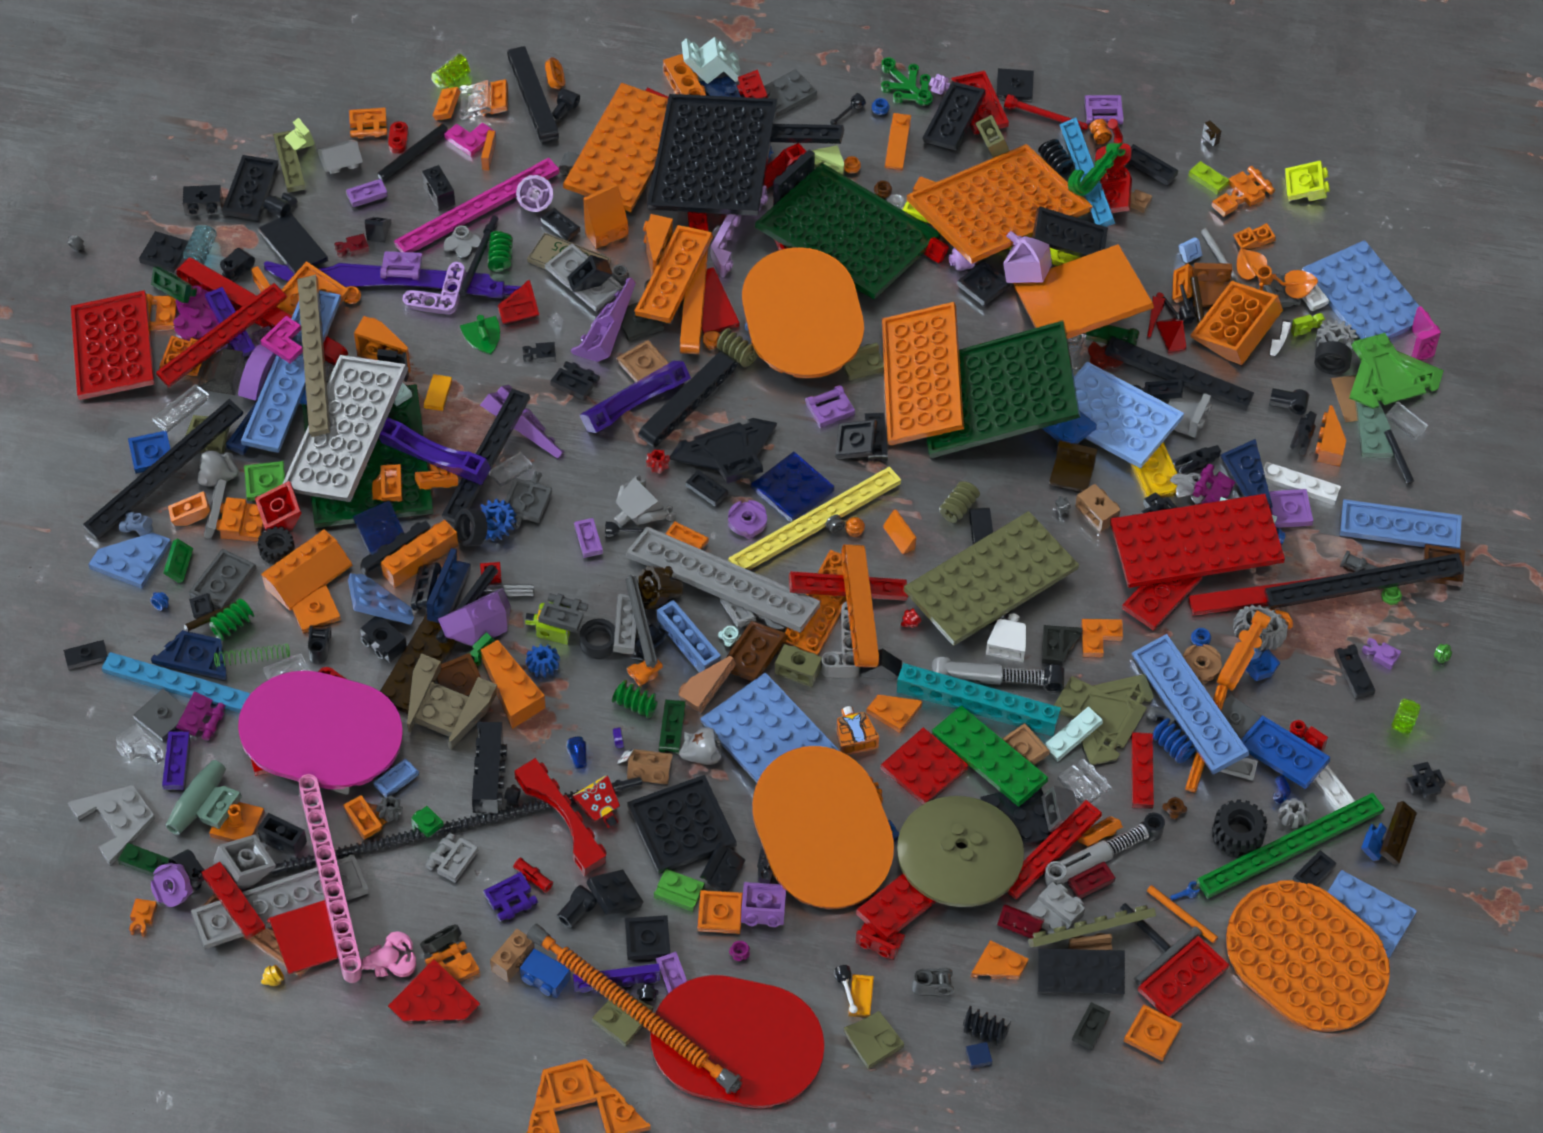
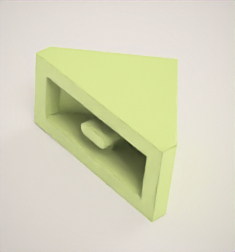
M838 145L812 150L815 153V167L823 163L844 175V162Z

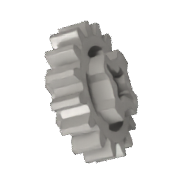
M1337 320L1334 323L1327 321V325L1322 323L1321 328H1318L1315 341L1318 342L1317 347L1324 342L1336 341L1347 345L1353 351L1351 345L1358 339V336L1355 335L1356 330H1351L1352 325L1345 326V321H1342L1341 324Z

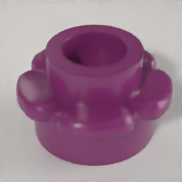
M736 941L730 947L729 954L735 961L746 960L750 956V947L744 941Z

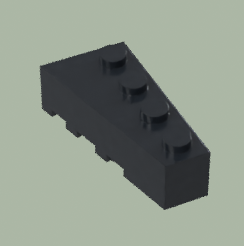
M477 722L478 738H476V757L474 761L475 775H473L472 809L473 813H498L499 805H503V792H500V789H504L505 778L502 776V773L506 772V760H503V757H507L508 749L507 744H504L503 726L502 722Z

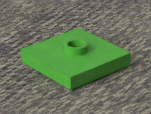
M283 461L244 465L247 501H254L256 497L283 484L285 479Z

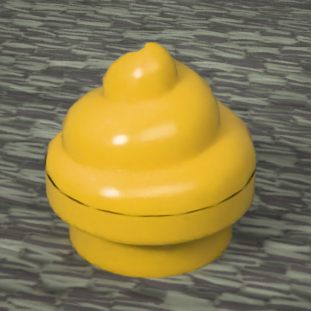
M277 965L266 967L261 983L269 986L280 985L281 981L284 980L281 969Z

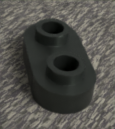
M457 924L450 925L423 940L420 946L424 953L431 955L437 951L439 952L441 947L446 944L457 942L462 932Z

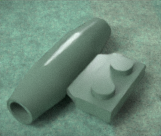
M212 760L195 776L176 802L165 826L170 832L179 835L197 816L203 823L220 829L229 816V806L238 804L242 798L239 791L226 786L218 787L226 771L222 763Z

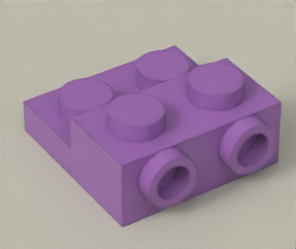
M744 882L741 923H746L749 926L767 924L769 927L784 925L786 890L780 884Z

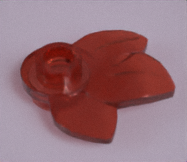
M1092 342L1088 348L1091 364L1105 370L1106 368H1117L1124 363L1104 354L1108 345L1101 347L1096 342Z

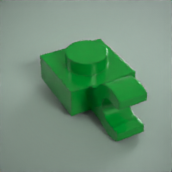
M487 632L472 646L474 649L468 652L474 658L476 667L481 663V649L496 641Z

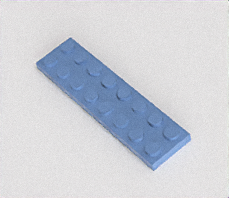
M1167 634L1132 652L1134 660L1188 739L1192 741V745L1213 775L1249 756V751Z

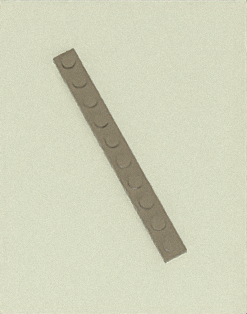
M312 275L297 279L309 433L311 437L331 432L319 285L317 276Z

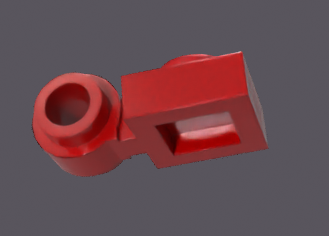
M1301 720L1291 723L1289 732L1299 738L1304 737L1305 742L1320 751L1325 749L1328 740L1326 735L1312 726L1308 728Z

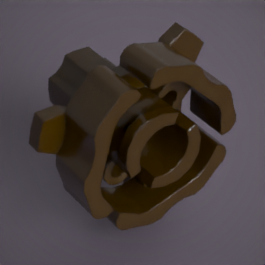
M647 566L646 569L641 570L638 584L645 609L658 610L667 604L670 597L680 598L682 596L683 583L679 580L670 579L673 574L670 566H666L665 569L660 566Z

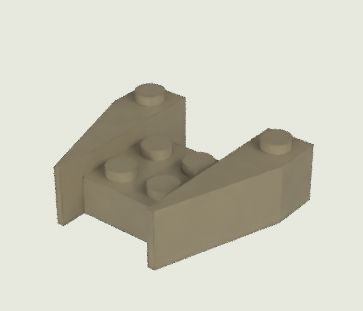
M421 654L413 670L407 720L408 732L411 733L415 723L449 737L448 746L452 750L490 710L497 695V684L478 677L468 697L436 684L435 681L441 671V662Z

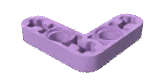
M453 262L449 265L441 294L415 290L407 291L403 295L405 306L411 310L447 315L454 313L460 299L459 290L466 276L464 265L460 262ZM457 269H460V271L457 272L456 275L457 279H455V274L453 271H457ZM450 285H457V289L455 291H448V287ZM428 299L435 300L431 306H426L425 302ZM448 302H451V305H449L448 308H446L445 305H447Z

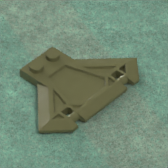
M1145 674L1093 686L1071 676L1054 706L1061 707L1060 714L1072 720L1087 707H1090L1102 718L1103 724L1081 742L1089 764L1093 766L1118 759L1120 753L1116 751V748L1125 747L1132 732H1134L1147 710L1143 702L1151 703L1154 695Z

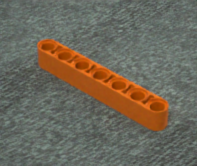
M708 249L684 295L680 354H700Z
M844 544L841 550L854 663L856 667L876 668L879 662V652L865 546Z

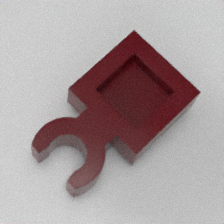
M364 233L347 237L345 243H334L338 257H343L349 252L351 256L369 252V246Z

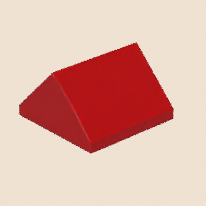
M290 481L255 498L266 531L268 528L272 530L273 527H277V529L283 527L284 531L286 529L293 531L302 512Z

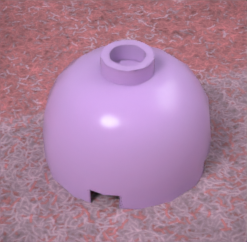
M529 175L518 184L516 190L517 200L525 210L540 212L551 203L553 188L544 177Z

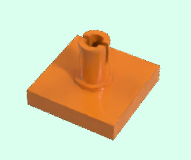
M242 802L230 805L228 818L220 829L212 826L209 832L210 837L231 842L255 835L265 813L264 808Z

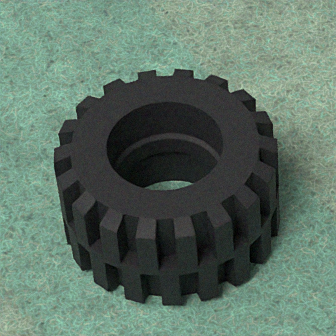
M1237 799L1235 803L1231 800L1228 801L1227 805L1223 804L1216 813L1212 827L1213 841L1215 844H1219L1218 849L1221 851L1224 849L1225 854L1230 855L1231 853L1234 854L1233 857L1238 858L1239 855L1244 856L1260 848L1268 826L1266 824L1267 818L1263 816L1264 812L1262 809L1258 810V806L1256 804L1251 805L1250 801L1241 802V799ZM1230 825H1244L1250 832L1238 833L1231 829Z

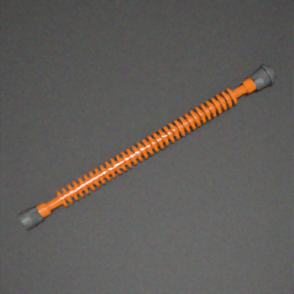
M535 924L531 927L526 936L529 940L545 948L547 951L551 950L558 955L556 958L558 962L565 965L567 969L578 975L580 979L591 985L592 988H595L597 992L608 998L609 1001L617 1005L618 1008H621L622 1011H626V1014L634 1018L635 1021H639V1024L643 1025L650 1032L652 1031V1034L661 1038L663 1042L674 1048L685 1059L687 1058L698 1069L703 1066L710 1071V1075L726 1089L725 1092L727 1094L731 1092L736 1093L742 1085L740 1081L742 1077L739 1074L735 1075L719 1064L715 1065L708 1060V1053H705L703 1049L700 1050L699 1046L691 1043L692 1041L687 1039L686 1036H683L680 1032L678 1033V1030L674 1029L667 1022L665 1023V1020L656 1016L654 1012L652 1013L650 1009L643 1006L633 996H630L628 992L626 993L624 989L617 986L615 982L613 983L611 979L600 973L598 969L587 963L586 960L578 956L577 953H574L573 950H570L569 947L561 948L556 944V940L540 925Z

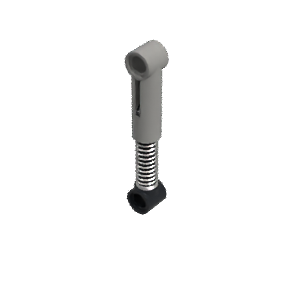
M937 657L932 662V671L973 683L1001 685L1003 681L1005 683L1009 681V684L1011 682L1013 684L1014 682L1016 684L1023 682V684L1027 683V685L1029 683L1031 685L1032 683L1034 685L1038 683L1046 691L1052 693L1061 692L1064 689L1065 670L1060 665H1049L1040 671H1035V669L1033 671L1026 669L1025 671L1024 668L1022 670L1020 668L1018 670L1017 668L1015 670L1011 668L1010 670V668L1006 669V667L1003 669L1002 665L953 662L947 657Z
M1149 813L1144 821L1140 822V825L1123 832L1119 836L1113 837V839L1102 840L1060 862H1050L1045 871V885L1048 887L1053 882L1056 885L1062 884L1064 886L1068 879L1104 861L1107 862L1113 859L1114 854L1117 855V852L1120 853V850H1126L1133 846V844L1136 845L1139 841L1142 842V840L1156 841L1160 839L1165 826L1164 817L1159 813ZM1052 874H1057L1059 877H1054Z

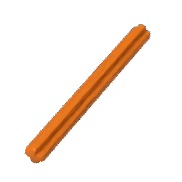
M1223 685L1217 686L1213 698L1220 711L1228 688ZM1196 752L1185 788L1186 791L1195 793L1205 765L1198 752Z

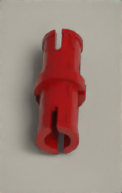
M521 857L514 863L513 868L521 872L526 877V881L534 883L544 893H547L552 888L553 881H550L541 874L540 869L537 867H532Z

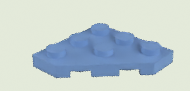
M149 533L98 549L88 564L89 569L142 589L172 544L171 539L156 533Z
M350 573L348 583L354 611L412 624L414 616L409 605L367 576Z

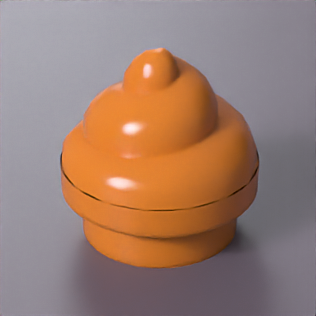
M852 517L847 520L845 530L850 536L858 537L864 532L865 524L860 518Z

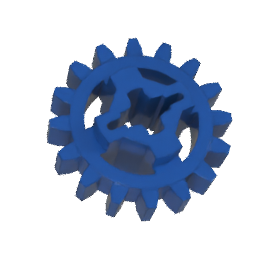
M495 499L494 503L488 500V505L481 504V511L487 520L485 540L490 538L495 542L496 537L502 540V535L509 536V529L514 530L512 524L517 523V520L514 518L516 513L505 500L500 502L498 499Z

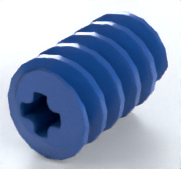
M1166 718L1155 727L1152 733L1153 739L1158 741V744L1164 747L1166 752H1170L1169 755L1175 758L1177 763H1184L1193 755L1196 749L1195 747L1190 748L1192 746L1191 740L1185 743L1187 735L1179 737L1182 732L1181 729L1174 732L1175 724L1168 726L1171 720Z

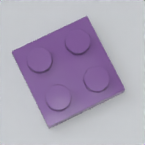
M1307 489L1269 491L1273 506L1270 508L1272 515L1277 516L1276 528L1313 525Z

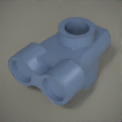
M128 512L125 516V521L120 522L119 530L127 533L137 531L140 536L152 532L153 526L151 524L153 521L151 517L143 516L141 513Z

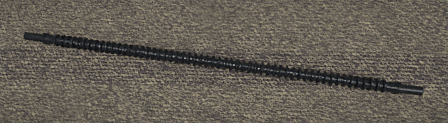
M641 777L624 781L619 779L611 784L614 792H623V789L642 785ZM570 791V794H567L565 792L564 795H567L569 800L574 804L575 801L572 799V796L575 793H573V791ZM535 799L533 803L529 801V804L523 802V805L517 804L516 807L511 805V808L506 806L504 810L499 808L498 813H481V815L476 814L475 817L470 815V818L464 816L463 820L458 818V821H454L452 819L450 823L446 821L444 826L434 834L439 836V833L444 835L445 832L451 833V830L456 832L457 829H460L462 831L464 827L466 829L469 826L474 828L476 824L478 826L481 823L486 825V822L492 823L493 820L498 822V819L503 821L505 817L510 819V816L516 818L517 814L522 816V813L527 815L528 812L534 813V810L539 812L540 809H543L545 811L547 807L551 809L552 806L542 800L537 801ZM416 828V831L411 829L409 833L404 831V834L398 832V835L392 834V837L386 835V838L381 836L379 840L374 838V841H371L369 839L367 843L362 841V844H359L357 842L355 846L350 844V847L344 845V848L338 847V850L334 849L337 860V858L342 859L344 856H355L356 853L361 855V852L366 854L368 850L373 852V849L379 851L380 847L382 849H385V846L391 848V845L397 846L398 843L403 845V842L408 844L410 840L415 842V839L420 841L422 837L424 839H427V837ZM308 854V857H304L302 855L301 859L296 857V860L290 858L288 862L284 860L283 863H275L276 867L267 875L273 874L275 876L282 871L288 873L290 869L292 871L295 868L300 870L302 866L307 868V865L312 867L316 863L315 856Z

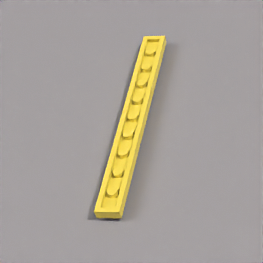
M889 466L728 558V562L751 570L825 528V523L831 516L838 514L841 518L900 485L901 479Z

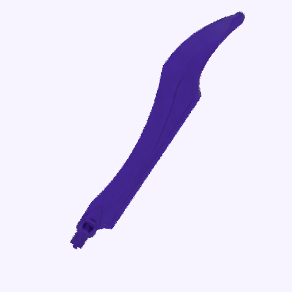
M269 261L264 262L265 270L287 282L294 276L293 272L286 265ZM338 263L327 268H317L344 287L399 285L442 289L447 271L421 269L419 280L405 277L381 279L380 271L382 266ZM475 273L467 293L503 299L504 295L510 296L521 286L505 285L504 281H494L491 279L489 274ZM452 284L448 287V290L455 291L457 289V285Z

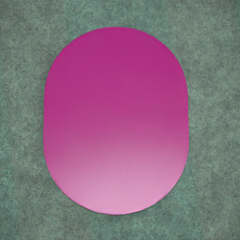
M316 671L288 672L262 683L246 699L238 721L242 747L247 756L257 766L271 774L298 782L303 775H314L318 780L319 787L325 789H345V787L361 786L372 781L373 778L385 772L393 764L399 754L403 740L400 715L394 704L383 693L362 683Z

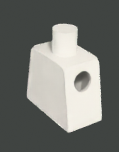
M1010 613L1007 620H997L987 642L986 655L1024 662L1026 625L1019 623L1020 617L1017 614Z

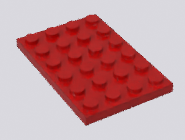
M145 290L71 305L76 388L79 400L155 384L148 301Z

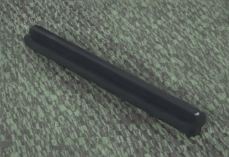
M440 124L377 173L378 178L385 181L443 137L448 131L447 126Z
M493 565L487 566L456 610L478 600L498 573V569ZM442 628L436 635V639L442 644L446 643L449 639L446 638Z

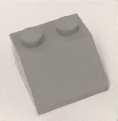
M351 139L317 149L324 170L326 172L330 171V174L341 172L340 168L348 167V169L359 167L358 163L363 162L356 140Z
M256 835L219 845L213 861L214 864L222 863L240 890L253 887L276 867V864Z

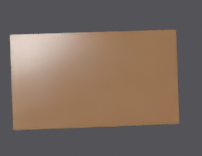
M1356 375L1331 378L1345 422L1357 421L1355 401L1349 399Z

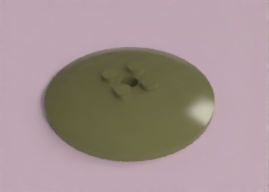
M947 796L921 805L908 816L899 833L897 856L906 879L924 896L949 906L974 907L998 899L1014 885L1022 869L1024 848L1018 829L1010 818L997 807L972 797ZM962 842L966 844L967 847L964 849H960L956 846V844Z

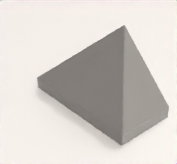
M1247 756L1220 772L1253 781L1258 760Z

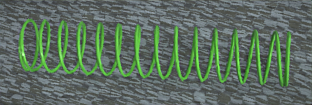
M285 644V646H286V654H287V657L289 658V657H290L289 645H288V644ZM272 646V649H271V647H270V650H271V653H272V660H273V646ZM277 646V648H276V651H277V659H279V656H278V646ZM282 646V647H281L282 657H283V659H284L283 646ZM264 647L266 651V658L268 661L267 649ZM256 648L255 655H256V662H258V660H257V648ZM261 648V650H260L261 660L263 661L262 648ZM248 649V651H249V653H250L251 663H252L251 652H250V650ZM240 651V653H239L240 664H242V661H241V651ZM245 651V652H244L245 662H246V664H247L246 651ZM215 652V653H214V660H215V654H216V657H217V665H216V667H218V661H219V667H220V660H219V659H220V653H219V657H218V654ZM224 653V655H223L224 666H226V664H225V653ZM229 653V654H228V657H229V663H230V666H231L230 653Z

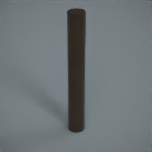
M1194 276L1190 280L1197 322L1199 324L1204 317L1198 277Z
M231 604L184 624L185 631L188 632L209 623L212 617L217 618V614L219 612L223 613V609L229 608Z

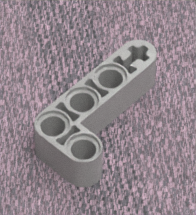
M847 601L843 603L841 608V652H826L821 659V672L829 678H854L859 674L860 667H856L854 663L853 648H848L852 647L851 632L848 631L850 630Z

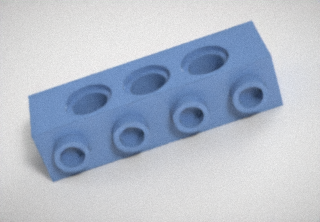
M674 600L657 610V622L664 631L669 632L668 636L699 673L721 661V655Z

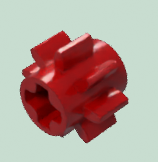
M654 449L651 454L647 453L646 467H651L652 473L661 474L665 469H669L670 456H665L664 450Z

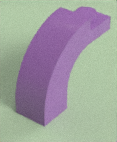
M261 344L253 350L245 365L238 391V396L255 401L260 396L276 357V354Z

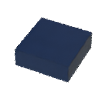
M987 1042L966 1046L965 1050L971 1069L992 1065L993 1061Z

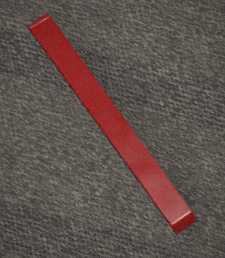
M190 257L175 270L176 275L191 284L192 287L200 286L208 292L223 287L235 311L257 296ZM275 307L255 323L270 332L285 316L292 318V316ZM326 336L323 343L325 364L334 368L339 356H348V351L343 345Z

